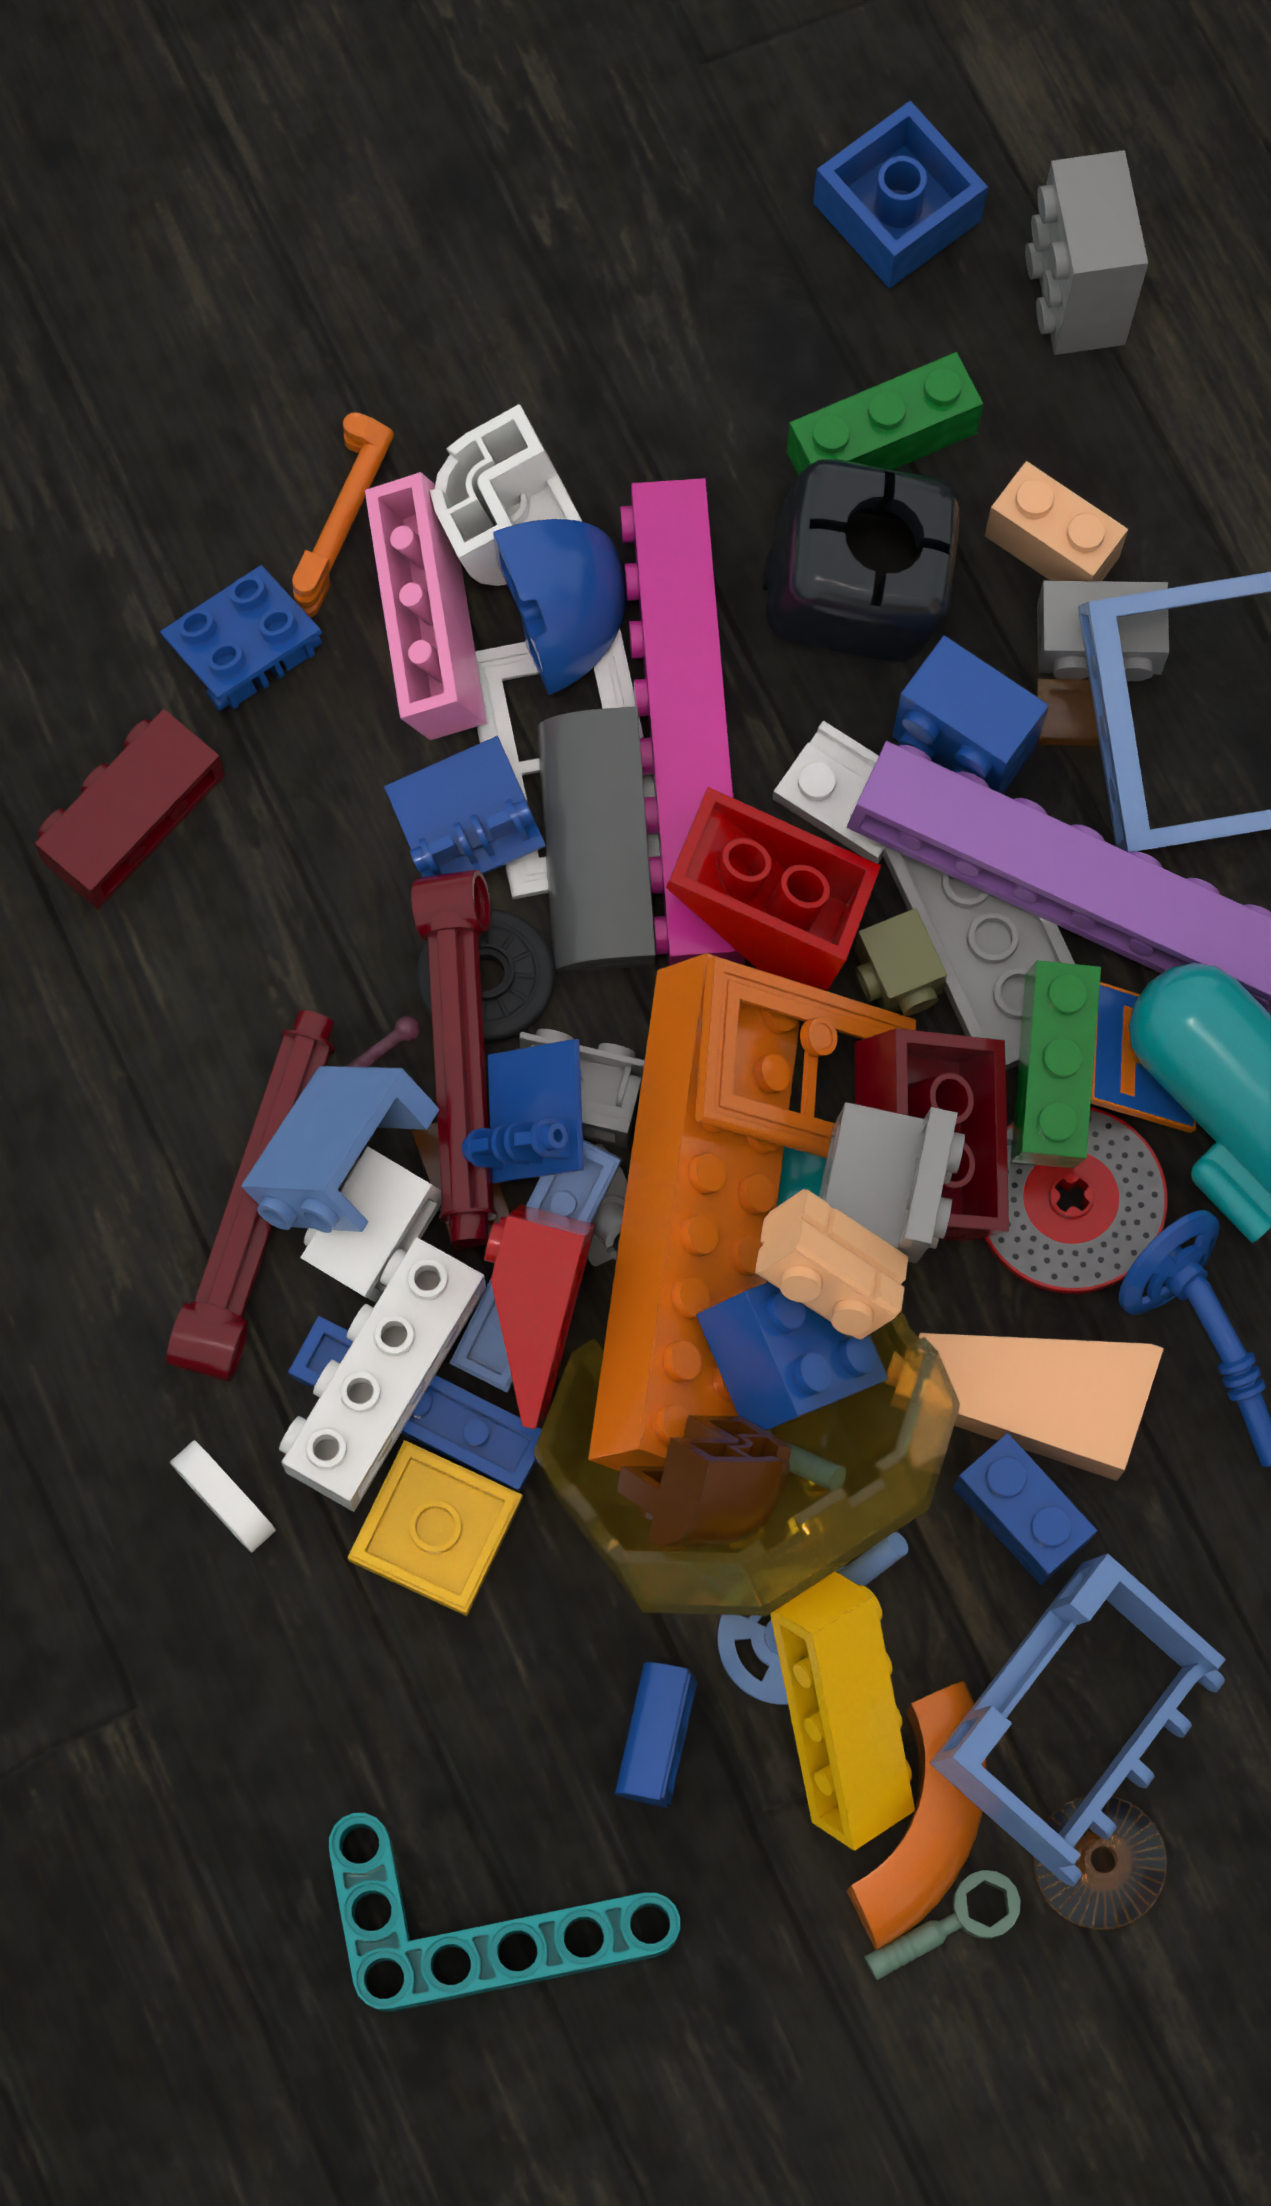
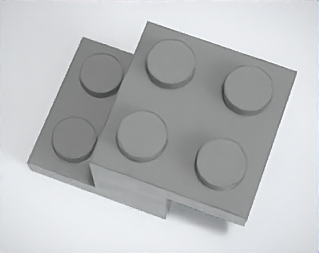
M845 1102L833 1126L819 1197L829 1203V1206L838 1209L907 1255L908 1262L917 1263L928 1248L936 1249L939 1238L944 1239L947 1230L952 1199L941 1197L943 1184L949 1185L952 1173L957 1174L965 1141V1134L954 1132L958 1113L931 1107L925 1118L921 1119Z

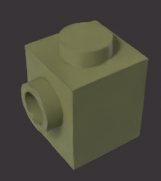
M917 908L858 931L855 952L861 965L855 967V973L868 1002L877 999L881 1009L894 1013L902 1010L904 1016L920 1013L938 1002L937 995L943 993L947 973Z

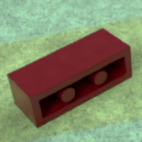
M164 708L152 721L144 719L138 723L128 734L124 742L125 749L109 766L103 763L96 767L85 779L81 787L82 794L67 810L60 808L53 812L45 820L38 832L39 839L35 842L42 862L97 910L225 777L220 756Z

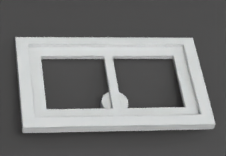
M619 629L609 650L593 667L602 709L635 707L634 690ZM521 642L475 651L487 724L477 726L480 743L495 736L499 737L527 801L522 775L540 772L539 758L522 762L518 760L502 683L505 680L539 674L528 652L526 643ZM638 717L639 736L644 738L640 718ZM652 775L642 776L644 797H655ZM658 834L647 835L648 857L660 856ZM538 850L505 865L512 899L548 893L546 857L539 858Z

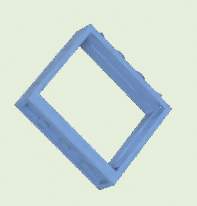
M1271 572L1089 601L1078 606L1116 847L1127 852L1142 851L1271 829V809L1150 829L1117 617L1271 592Z

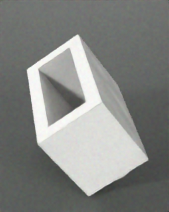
M367 1147L363 1155L357 1158L338 1188L369 1221L363 1232L332 1230L330 1233H324L308 1228L304 1238V1244L307 1248L300 1258L362 1296L377 1303L386 1288V1285L382 1284L380 1279L389 1260L397 1249L400 1248L407 1252L416 1237L421 1239L442 1204L441 1190Z

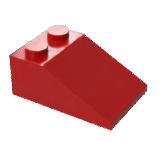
M707 787L666 888L758 970L828 991L847 959L881 865Z
M520 1205L509 1213L507 1218L502 1216L499 1223L494 1222L489 1235L484 1261L495 1263L491 1284L522 1426L536 1429L549 1411L596 1224Z

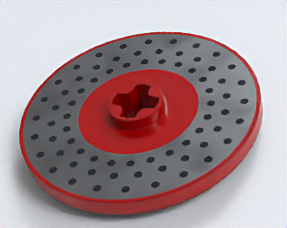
M1090 1107L1087 1158L1077 1167L1064 1168L1011 1162L1014 1122L1007 1127L1009 1231L984 1237L990 1251L1016 1277L1028 1284L1051 1292L1064 1294L1089 1293L1102 1290L1122 1281L1141 1252L1162 1232L1166 1219V1181L1158 1158L1150 1145L1125 1121L1108 1112ZM1075 1186H1078L1084 1191L1081 1204L1085 1209L1081 1211L1074 1206L1068 1208L1066 1212L1059 1209L1057 1204L1061 1195L1056 1189L1061 1187L1069 1192Z

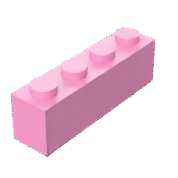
M419 472L366 489L365 496L400 718L426 738L433 740L487 724L461 561L434 510L430 490L435 489V484L423 473Z

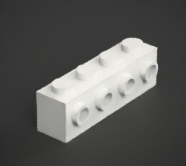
M418 1237L415 1238L407 1252L399 1248L389 1260L380 1279V1282L386 1285L385 1290L374 1308L365 1304L360 1309L347 1333V1338L353 1341L341 1363L332 1359L327 1364L313 1390V1394L320 1397L307 1420L301 1416L296 1417L284 1435L279 1450L286 1454L281 1463L288 1475L353 1512L486 1289L485 1276L482 1273Z

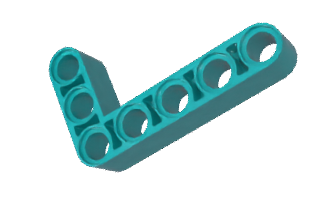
M352 1813L342 1817L334 1825L329 1836V1852L353 1984L358 1996L369 2007L381 2012H393L654 1958L666 1953L675 1944L680 1931V1915L676 1906L667 1897L658 1893H640L410 1941L393 1845L385 1826L376 1817L367 1813ZM358 1828H368L374 1831L379 1838V1849L376 1855L370 1861L363 1864L352 1863L343 1854V1842L346 1836ZM370 1894H379L386 1897L392 1907L389 1922L383 1928L376 1931L361 1929L355 1920V1909L358 1902ZM655 1907L667 1916L669 1931L662 1941L655 1944H646L639 1941L633 1935L630 1921L632 1916L641 1908ZM580 1920H589L595 1923L601 1929L604 1936L601 1949L590 1957L580 1958L573 1955L564 1943L567 1929L573 1923ZM513 1934L527 1935L537 1946L535 1962L523 1971H511L505 1968L499 1960L501 1943ZM448 1947H457L464 1950L471 1960V1969L468 1976L456 1985H445L439 1982L433 1973L435 1957ZM382 1961H392L399 1964L404 1973V1984L401 1990L389 1999L374 1997L367 1986V1976L370 1969Z

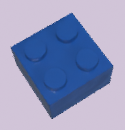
M910 100L817 168L813 204L890 289L982 221L988 186Z
M943 636L902 691L892 737L898 740V746L909 745L925 752L932 762L955 773L960 771L972 773L982 778L990 789L1003 794L1036 749L1049 704L951 639Z
M770 1282L746 1290L696 1314L738 1416L748 1419L766 1431L889 1379L870 1334L860 1340L837 1331L830 1321L801 1302H795L786 1298L781 1290Z

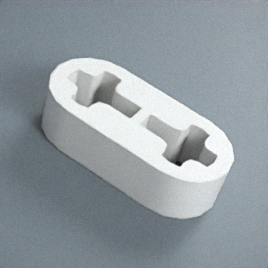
M195 1440L170 1461V1464L251 1553L276 1531L254 1503Z

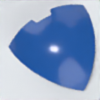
M568 519L536 520L493 531L498 566L520 611L526 647L548 695L576 682L602 659L618 634L626 606L624 571L612 539L601 529L591 524Z

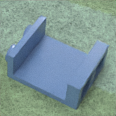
M319 1066L241 1187L259 1204L257 1211L260 1216L277 1228L289 1230L291 1227L311 1228L324 1233H330L332 1230L363 1232L369 1221L338 1190L344 1178L376 1128L427 1130L440 1109L402 1068Z

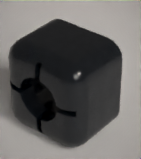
M820 459L808 465L800 473L779 507L775 522L773 546L765 559L762 589L768 590L766 617L772 631L781 639L791 643L889 661H907L916 657L945 622L952 603L961 508L959 496L950 484L934 477L838 459ZM855 512L904 521L908 524L915 538L916 548L922 549L910 568L899 573H886L878 584L875 606L870 605L876 571L864 567L853 557L846 543V534L840 532L847 523L849 516Z

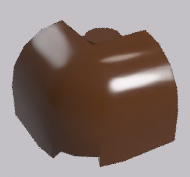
M688 1415L684 1437L670 1438L665 1465L622 1466L616 1492L641 1507L640 1515L652 1521L648 1542L660 1546H722L747 1539L767 1524L785 1492L792 1448L780 1438L742 1416Z

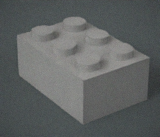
M1125 150L1053 160L1050 164L1046 185L1038 187L1040 214L1032 215L1033 242L1026 243L1025 247L1028 275L1031 280L1039 279L1043 296L1037 298L1036 301L1041 334L1050 333L1054 355L1125 345L1148 266Z

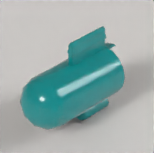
M1193 962L1172 967L1150 981L1135 1001L1129 1023L1131 1046L1142 1066L1216 1141L1192 1167V1180L1251 1243H1254L1271 1228V1015L1234 977L1217 966Z

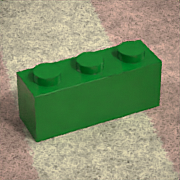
M955 352L790 422L787 454L798 476L808 465L820 459H838L893 470L976 435L983 402L958 353Z
M1037 960L1025 975L1011 1162L1075 1168L1087 1158L1101 967Z

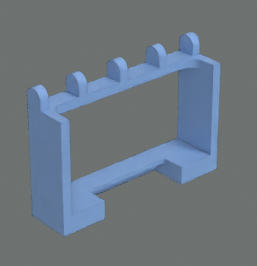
M1107 1553L1085 1561L1080 1565L929 1764L1057 1878L1069 1886H1075L1082 1876V1872L1074 1865L1081 1856L1074 1848L1088 1828L1103 1839L1108 1840L1117 1827L1101 1811L1125 1777L1141 1788L1148 1787L1154 1779V1774L1139 1758L1163 1726L1178 1737L1183 1738L1187 1734L1192 1724L1176 1708L1196 1682L1211 1692H1218L1225 1679L1217 1669L1220 1668L1226 1659ZM1107 1600L1182 1668L1058 1834L981 1764L1012 1724L1007 1719L1008 1715L1074 1628L1079 1624L1090 1621L1104 1601Z

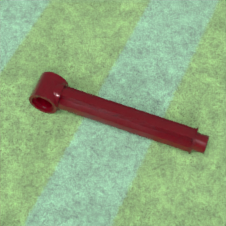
M476 869L416 878L411 890L415 925L421 938L426 941L428 940L436 1100L437 1107L440 1109L437 1113L442 1214L439 1215V1218L442 1222L450 1223L451 1245L457 1247H476L487 1244L489 1239L488 1221L498 1217L497 1212L494 1210L491 1168L474 1166L463 1157L461 1150L464 1139L467 1138L471 1131L479 1128H489L479 937L490 928L491 902L485 878L481 871Z
M300 1010L293 1029L283 1030L280 1035L282 1042L195 1301L191 1303L185 1302L175 1321L167 1349V1364L227 1382H231L237 1371L249 1329V1321L245 1320L243 1316L273 1229V1225L264 1220L258 1213L257 1207L259 1204L241 1185L318 1067L327 1066L330 1055L334 1054L336 1050L328 1042L334 1021L322 1014Z

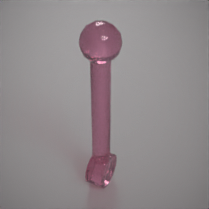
M411 1016L400 1018L393 1032L346 1067H367L400 1041L415 1039L420 1031L418 1021Z

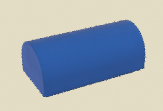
M655 1662L643 1663L615 1790L616 1795L664 1808L671 1805L698 1683L689 1669Z

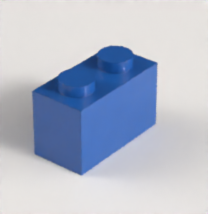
M1006 1433L962 1472L953 1487L955 1492L1040 1585L1086 1546L1097 1532L1096 1528L1009 1433Z

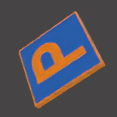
M1100 982L1091 1104L1188 1133L1196 1131V1121L1142 1066L1132 1049L1129 1023L1135 1001L1140 994Z

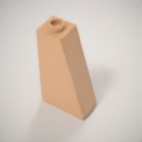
M920 1333L914 1351L901 1347L889 1384L901 1388L895 1406L998 1441L1006 1433H1009L1024 1450L1117 1481L1125 1471L1164 1348L1145 1343Z

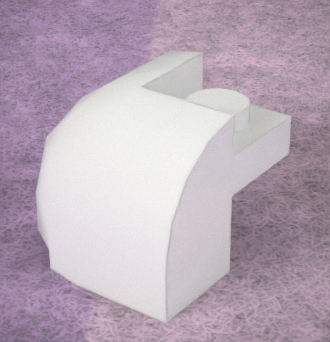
M520 404L465 433L446 448L450 455L437 474L435 489L430 490L434 510L459 560L468 574L481 584L495 586L507 584L498 566L493 531L536 520L568 519L582 522L561 478Z

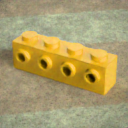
M830 1570L771 1606L769 1611L812 1823L855 1851L915 1811L910 1785L912 1771L905 1758L900 1731L902 1717L895 1704L890 1677L893 1669L891 1660L885 1650L880 1623L882 1619L880 1603L873 1592L867 1587L857 1585L834 1570Z

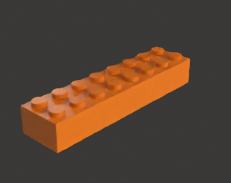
M709 953L657 970L588 1460L617 1471H621L622 1466H664L670 1438L684 1437L688 1415L738 1416L696 1314L746 1290L767 1283V1280L755 1273L758 1251L764 1245L760 1242L763 1221L769 1212L777 1207L784 1146L699 1123L695 1120L707 958L714 957ZM740 1002L733 1094L789 1110L800 1020Z

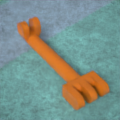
M357 412L350 413L344 418L343 429L346 447L359 454L313 551L305 550L292 578L294 600L310 618L317 615L331 586L330 571L366 497L365 490L370 488L394 438V432L389 427Z

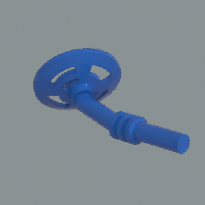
M1195 1211L1183 1216L1164 1229L1141 1252L1122 1282L1118 1298L1119 1304L1127 1313L1140 1315L1166 1304L1176 1296L1180 1300L1189 1299L1222 1360L1218 1363L1217 1368L1219 1373L1224 1375L1222 1378L1224 1386L1230 1388L1227 1391V1395L1231 1401H1237L1261 1466L1269 1467L1271 1466V1417L1261 1393L1266 1388L1263 1379L1258 1378L1261 1375L1259 1367L1253 1365L1256 1361L1254 1353L1245 1351L1210 1283L1206 1280L1208 1272L1203 1268L1217 1241L1220 1229L1219 1221L1209 1211ZM1197 1235L1194 1245L1184 1249L1180 1247L1182 1243ZM1149 1281V1283H1148V1285H1147V1291H1146V1292H1147V1296L1142 1297L1143 1291H1144V1289H1145V1286H1146L1147 1282Z

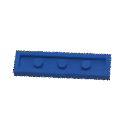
M318 1316L288 1371L289 1377L314 1389L327 1364L332 1359L341 1363L353 1341L347 1338L348 1330ZM437 1375L432 1379L400 1433L518 1493L523 1489L549 1439V1432L539 1427L531 1429L522 1426L521 1418Z

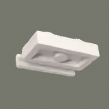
M823 721L810 743L806 744L775 788L773 800L860 856L877 864L882 859L884 849L887 846L846 828L879 756Z

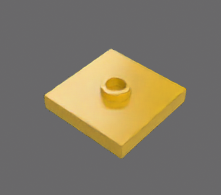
M404 1440L348 1555V1561L467 1616L522 1502L523 1495Z

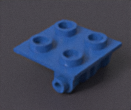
M262 565L239 578L233 584L160 631L162 637L208 688L206 693L218 711L223 710L227 706L234 710L239 707V703L256 693L257 690L252 679H255L262 689L269 687V682L264 674V671L270 669L278 679L284 677L285 674L279 661L289 671L307 658L311 659L314 657V649L322 644L319 637L322 634L321 629Z
M498 736L384 786L411 850L409 851L422 877L476 869L480 870L484 875L546 847Z
M579 1039L489 1054L490 1129L479 1128L468 1134L461 1147L463 1157L476 1167L491 1168L492 1183L584 1170Z

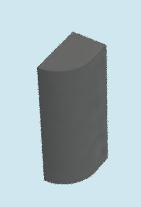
M636 706L592 709L548 718L538 724L537 736L555 973L654 966L655 942L638 708Z

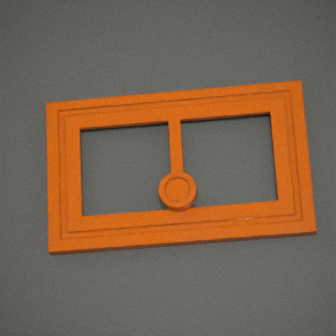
M720 957L707 958L695 1120L699 1123L827 1159L835 1123L814 1117L818 1057L831 1054L835 1050L838 1040L837 1032L865 1039L895 1028L916 1030V1019ZM740 1002L805 1021L800 1030V1040L805 1050L800 1113L733 1094Z

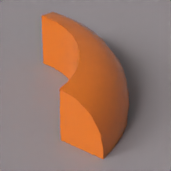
M964 1681L911 1703L907 1709L906 1714L913 1729L919 1757V1794L914 1814L908 1829L892 1854L878 1868L852 1884L846 1890L875 1950L882 1948L907 1933L920 1923L941 1901L966 1863L978 1833L983 1811L929 1764L974 1705V1701ZM985 1758V1760H984V1761L982 1762V1764H981L985 1769H986V1758Z

